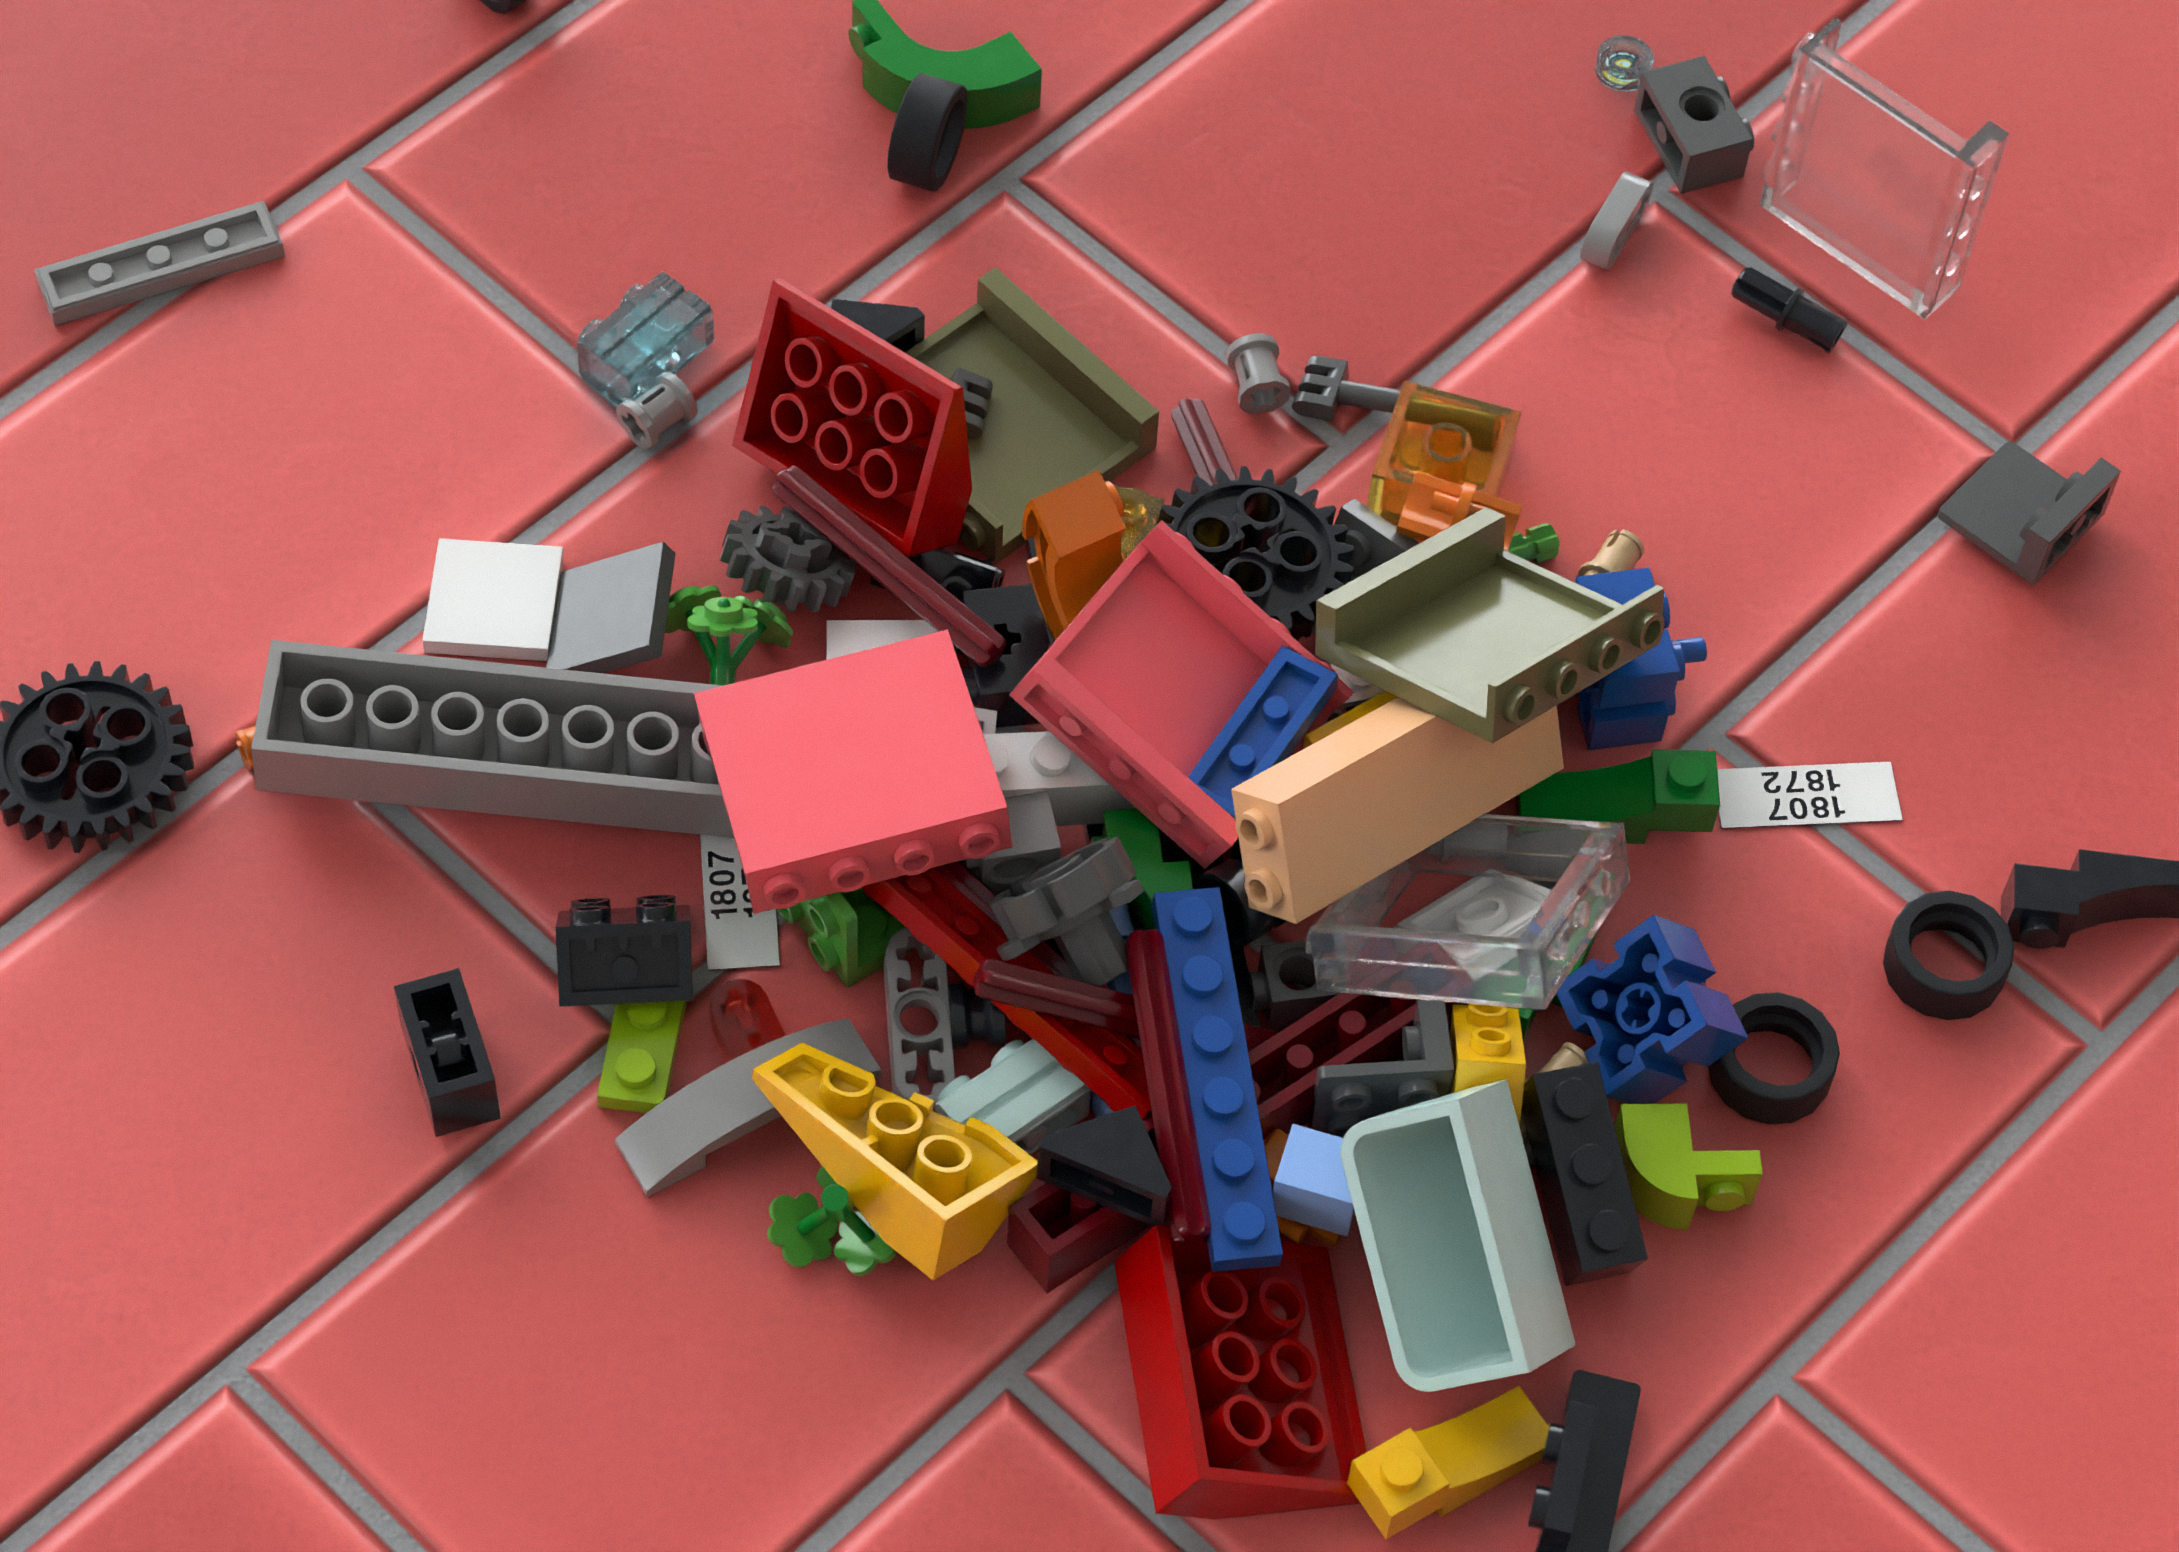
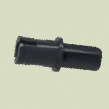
M1746 267L1738 275L1731 290L1733 298L1776 321L1775 328L1782 331L1785 327L1823 348L1827 353L1833 350L1849 321L1804 297V289L1798 287L1794 292L1752 267Z

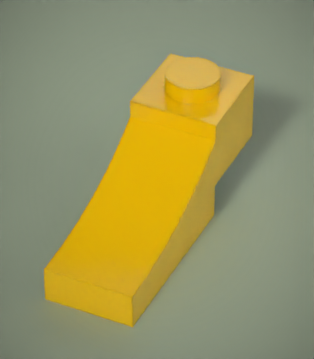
M1517 1386L1501 1396L1443 1423L1415 1432L1410 1427L1352 1460L1347 1484L1384 1538L1388 1539L1435 1511L1441 1517L1541 1460L1549 1426L1521 1387Z

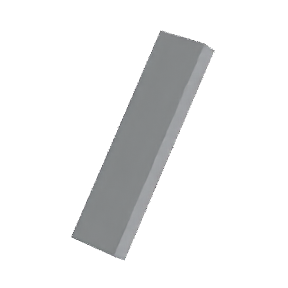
M264 201L37 268L34 271L54 326H58L285 257L283 243Z

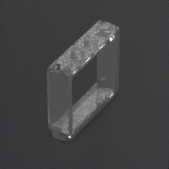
M1482 814L1464 827L1328 906L1319 920L1310 927L1306 937V954H1312L1317 990L1545 1010L1630 882L1624 823ZM1418 872L1494 878L1521 877L1525 880L1557 882L1519 938L1378 927Z

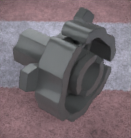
M1107 837L1085 845L1021 878L1011 885L1016 895L1015 897H1013L1010 889L992 899L989 905L1008 939L1007 942L996 948L1002 960H1012L1040 942L1054 938L1077 981L1102 986L1129 970L1125 942L1108 910L1129 903L1143 893L1144 889L1138 879L1130 881L1133 879L1136 870L1118 837L1110 840Z

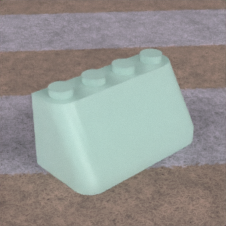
M1507 1079L1475 1086L1374 1116L1353 1125L1347 1131L1341 1144V1160L1393 1362L1397 1373L1406 1384L1419 1391L1432 1392L1529 1373L1576 1345Z

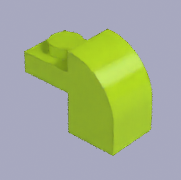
M1687 1103L1620 1105L1614 1127L1635 1209L1640 1214L1662 1226L1688 1230L1696 1206H1706L1714 1211H1730L1743 1205H1752L1763 1175L1760 1150L1693 1151Z

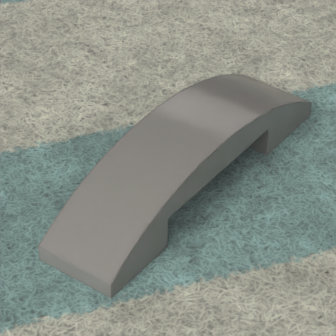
M849 1018L816 1025L789 1034L725 1063L665 1099L615 1138L617 1149L646 1197L648 1198L705 1168V1155L781 1116L754 1083L752 1074L754 1068L800 1043L807 1044L873 1073L875 1079L880 1077L881 1068Z

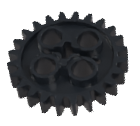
M1241 466L1238 480H1230L1227 474L1219 468L1216 469L1213 485L1211 486L1204 479L1196 476L1193 477L1190 493L1177 488L1174 491L1172 505H1162L1158 523L1162 520L1173 531L1185 536L1201 556L1220 573L1233 579L1248 598L1271 618L1284 624L1290 633L1291 629L1294 628L1305 638L1311 636L1313 624L1316 621V600L1349 583L1354 568L1350 565L1354 546L1345 543L1348 527L1344 524H1333L1336 512L1335 506H1325L1317 509L1315 505L1319 491L1313 489L1303 495L1295 493L1297 478L1293 476L1282 486L1274 484L1272 469H1267L1260 481L1252 480L1246 466Z
M94 661L87 676H79L74 664L69 663L66 667L65 679L56 681L49 672L43 671L41 672L43 688L36 691L30 686L21 683L18 686L22 699L20 704L3 700L0 702V709L4 720L0 721V811L4 824L7 827L19 823L23 838L27 841L43 830L47 848L51 850L59 844L63 837H70L74 853H80L86 838L95 837L98 846L104 851L109 846V834L118 832L123 839L130 843L134 841L131 825L140 822L150 829H155L157 824L153 810L158 808L173 812L176 807L172 791L181 792L188 789L185 771L194 769L191 747L194 745L190 727L186 724L181 704H172L170 692L166 686L153 691L151 678L147 673L142 674L130 683L127 667L123 664L109 677L104 676L100 661ZM75 720L74 723L61 725L65 722ZM128 736H137L133 739L122 740L123 738ZM53 772L47 776L36 777L41 773ZM115 787L112 790L103 793L97 792L103 788ZM75 788H76V791H75L73 797L69 800V798L72 796V794H73V792H74V790H75Z

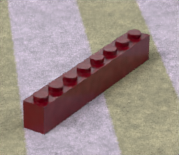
M1436 932L1248 1052L1263 1140L1277 1128L1289 1135L1292 1124L1304 1126L1309 1122L1317 1069L1326 1065L1397 1061L1398 1058H1403L1402 1030L1404 1026H1413L1417 1000L1444 999L1448 1029L1450 1030L1452 1004L1468 1005L1472 1002L1477 978ZM1150 1115L1142 1121L1159 1157L1153 1116ZM1046 1182L1009 1206L1007 1245L1044 1291L1049 1293L1151 1225Z

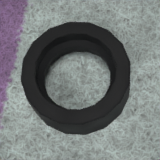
M919 73L911 81L899 107L891 134L887 163L890 179L934 192L944 184L957 155L964 130L968 105L966 86L923 73Z
M1955 891L1930 892L1907 903L1895 919L1886 942L1883 966L1888 983L1899 998L1923 1015L1945 1020L1970 1018L1990 1007L2003 989L2012 967L2015 946L2008 925L1990 905L1973 895ZM1942 929L1958 933L1972 941L1984 955L1986 961L1985 970L1981 976L1972 980L1953 981L1939 978L1924 969L1913 956L1911 950L1912 940L1923 931Z
M1780 992L1753 994L1734 1003L1733 1007L1746 1034L1772 1031L1786 1035L1804 1048L1812 1060V1067L1809 1076L1805 1080L1794 1085L1777 1086L1759 1081L1746 1072L1735 1057L1736 1048H1734L1708 1066L1712 1086L1723 1102L1743 1117L1766 1124L1793 1123L1813 1113L1827 1097L1840 1056L1836 1031L1824 1014L1805 1000Z

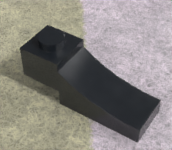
M2079 849L2070 870L2014 863L2001 895V918L2008 925L2013 942H2021L2028 947L2037 949L2052 946L2065 948L2071 934L2103 923L2137 918H2179V861Z

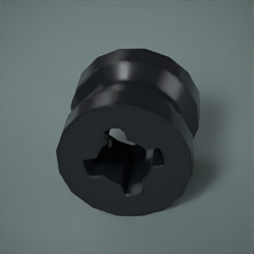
M962 983L948 984L953 1050L966 1049L971 1042L983 1041L991 1048L1004 1047L1006 1044L1005 1013L990 1000L978 997L975 994V989L968 990Z

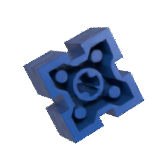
M1650 568L1576 576L1575 583L1622 605L1655 586ZM1664 592L1662 616L1665 623L1664 629H1667L1670 625V608L1668 598ZM1664 630L1659 645L1578 692L1579 702L1577 711L1588 750L1662 741L1668 716L1674 715L1676 711L1675 689L1677 681L1684 680L1685 663L1701 662L1707 658V646L1703 637L1671 640L1668 630Z
M1653 914L1613 943L1619 955V958L1609 964L1593 958L1553 987L1573 1030L1593 1036L1597 1043L1585 1051L1584 1054L1589 1063L1598 1061L1607 1098L1627 1104H1656L1687 1082L1682 1071L1683 1065L1691 1061L1708 1067L1748 1039L1728 995L1707 988L1705 985L1706 979L1715 974L1716 971L1696 930Z

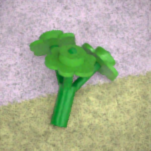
M689 586L678 590L669 598L665 633H672L679 629L682 631L693 630L711 667V685L725 686L735 683L736 669L758 640L768 645L775 643L777 646L786 649L790 645V638L794 634L792 628L786 623L787 618L776 605L771 602H763L764 599L761 598L752 602L743 596H736L735 599L721 597V592L717 586H706L701 589L697 586ZM732 633L745 634L730 654V635ZM710 634L717 637L716 646Z
M823 1166L820 1167L816 1176L819 1185L825 1188L821 1194L823 1207L818 1208L816 1198L806 1192L801 1193L796 1198L789 1195H780L770 1203L769 1215L773 1224L767 1230V1237L774 1246L782 1247L783 1258L792 1267L802 1268L811 1263L813 1259L823 1261L828 1258L832 1253V1245L829 1239L837 1233V1222H841L839 1234L842 1239L836 1243L834 1254L840 1261L846 1262V1266L852 1274L856 1276L867 1275L873 1271L878 1263H888L897 1254V1251L883 1241L860 1211H853L855 1205L850 1200L847 1190L843 1186L838 1185Z

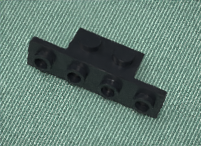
M1576 1370L1573 1373L1562 1425L1550 1422L1541 1463L1553 1466L1549 1488L1540 1485L1536 1486L1530 1510L1528 1527L1540 1529L1535 1552H1608L1641 1392L1638 1384L1583 1370Z

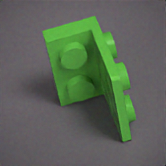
M862 888L851 892H837L802 901L789 908L777 909L787 923L793 924L797 922L808 936L807 943L818 965L824 971L833 969L847 988L883 968L889 940L896 932L905 928L884 907L869 898ZM912 948L906 949V953H905V954H907V953H909L910 951H912Z

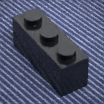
M1598 1061L1533 1074L1524 1083L1521 1110L1565 1285L1569 1286L1630 1273L1644 1263L1648 1256Z

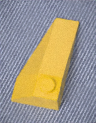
M800 1043L753 1069L752 1080L834 1181L847 1190L852 1203L883 1241L933 1281L983 1250L1008 1216L1009 1206L1022 1197L1037 1176L1038 1161L993 1126L973 1117H970L964 1125L934 1112V1100L916 1092L912 1094L909 1100L875 1086L876 1081L873 1073L807 1044Z

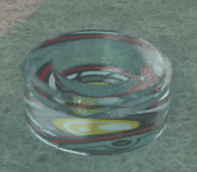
M1626 35L1614 36L1605 40L1600 45L1595 63V73L1600 82L1608 88L1622 92L1635 91L1639 88L1642 72L1652 70L1654 55L1651 48L1638 38Z

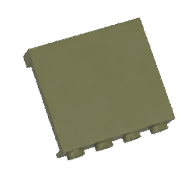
M996 267L978 279L976 304L905 352L948 379L960 367L983 376L993 383L991 398L987 400L989 402L987 416L983 419L985 422L983 434L977 439L968 438L972 492L959 539L969 549H978L987 558L995 560V565L1026 543L1022 536V521L1025 508L1032 499L1096 470H1100L1105 482H1110L1156 448L1159 411Z
M1485 507L1316 600L1315 656L1478 737L1494 743L1659 645L1665 625L1662 616L1664 588L1655 585L1622 605L1505 551L1506 516Z

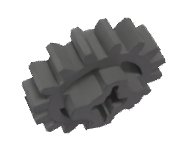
M765 505L759 506L756 516L746 510L741 511L738 521L731 520L720 555V561L729 564L726 575L729 578L744 579L742 591L749 593L758 590L764 593L763 602L785 605L789 611H795L798 603H804L813 612H819L822 602L832 607L837 606L841 596L847 597L856 570H854L856 563L797 513L784 506L780 514H773Z

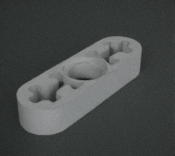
M903 928L896 932L889 940L883 962L892 1093L909 1100L914 1092L920 1094L918 1085L907 1083L912 1082L917 1068V1055L929 1053L926 1061L927 1077L929 1081L940 1083L933 1085L931 1095L923 1096L934 1100L933 1111L935 1112V1104L939 1102L938 1097L940 1093L955 1079L946 962L926 944L917 940L908 928ZM913 948L918 949L920 959L926 961H924L920 976L921 987L909 989L911 983L910 965L908 961L902 959L905 957L906 949ZM910 1007H924L934 1014L937 1020V1028L928 1035H913L902 1026L900 1015Z

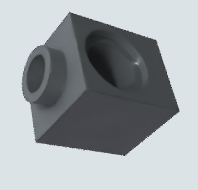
M1339 937L1261 945L1257 971L1248 972V983L1252 985L1254 1011L1263 1010L1266 1029L1279 1033L1349 988ZM1300 983L1308 987V989L1293 990L1284 984Z

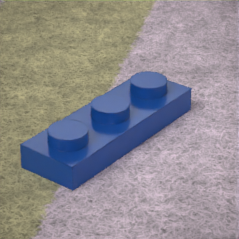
M1282 646L1188 778L1236 819L1231 789L1290 756L1338 688V674Z

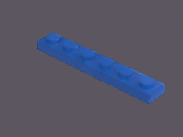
M1220 887L1154 893L1152 900L1155 929L1164 937L1212 1226L1211 1232L1207 1236L1212 1272L1279 1266L1283 1257Z

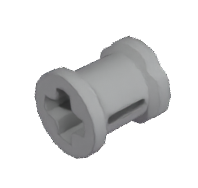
M1254 333L1235 340L1225 353L1228 367L1236 371L1240 388L1237 397L1239 406L1245 412L1252 414L1274 411L1289 400V382L1286 378L1280 376L1276 362L1280 353L1277 340L1268 334Z
M663 372L656 378L653 388L634 401L628 399L616 407V414L621 426L630 439L642 449L647 450L658 443V436L680 420L689 422L698 414V409L693 395L684 382L671 372Z

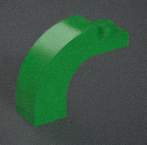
M878 0L852 1V28L848 30V36L854 52L862 60L863 88L875 100L892 112L898 113L905 92L911 81L919 73L966 86L968 105L964 129L998 125L1040 108L1042 68L1011 31L975 48L961 51L936 50L923 46L908 37Z

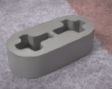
M1627 171L1621 175L1588 230L1580 253L1582 260L1605 270H1609L1613 266L1646 210L1652 194L1653 182Z

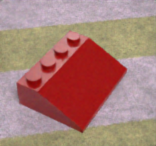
M773 280L732 446L776 474L782 469L787 470L791 466L799 467L908 557L957 544L972 492L963 387L785 280Z
M1156 1224L1114 1261L1156 1514L1224 1519L1361 1504L1347 1482L1352 1460L1367 1451L1328 1249L1326 1247L1281 1241L1283 1257L1279 1266L1212 1272L1207 1239L1200 1243L1179 1244L1172 1238L1170 1226Z

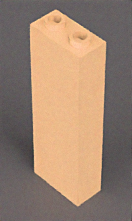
M1398 697L1232 788L1236 817L1235 826L1239 837L1245 877L1244 886L1249 908L1297 924L1562 770L1564 765L1557 705L1498 741L1491 743Z

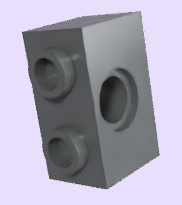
M1701 56L1642 72L1634 112L1680 193L1683 194L1744 177L1749 153L1754 148L1753 130L1746 118H1740L1730 100V93L1725 80L1721 76H1716L1706 57Z

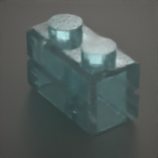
M665 272L659 273L645 286L642 284L632 286L623 296L619 308L604 321L594 319L586 325L577 343L579 373L583 380L602 394L606 392L609 399L617 405L628 399L634 401L655 386V380L663 372L678 373L715 341L713 310L707 302L690 290L686 292L683 285Z

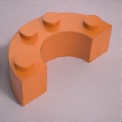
M1096 470L1032 499L1027 504L1023 514L1022 536L1025 540L1034 537L1037 554L1036 557L1027 560L1026 564L1039 607L1054 641L1126 559L1121 553V535L1126 529L1121 518L1124 515L1123 502L1115 486L1109 481H1104L1100 470Z

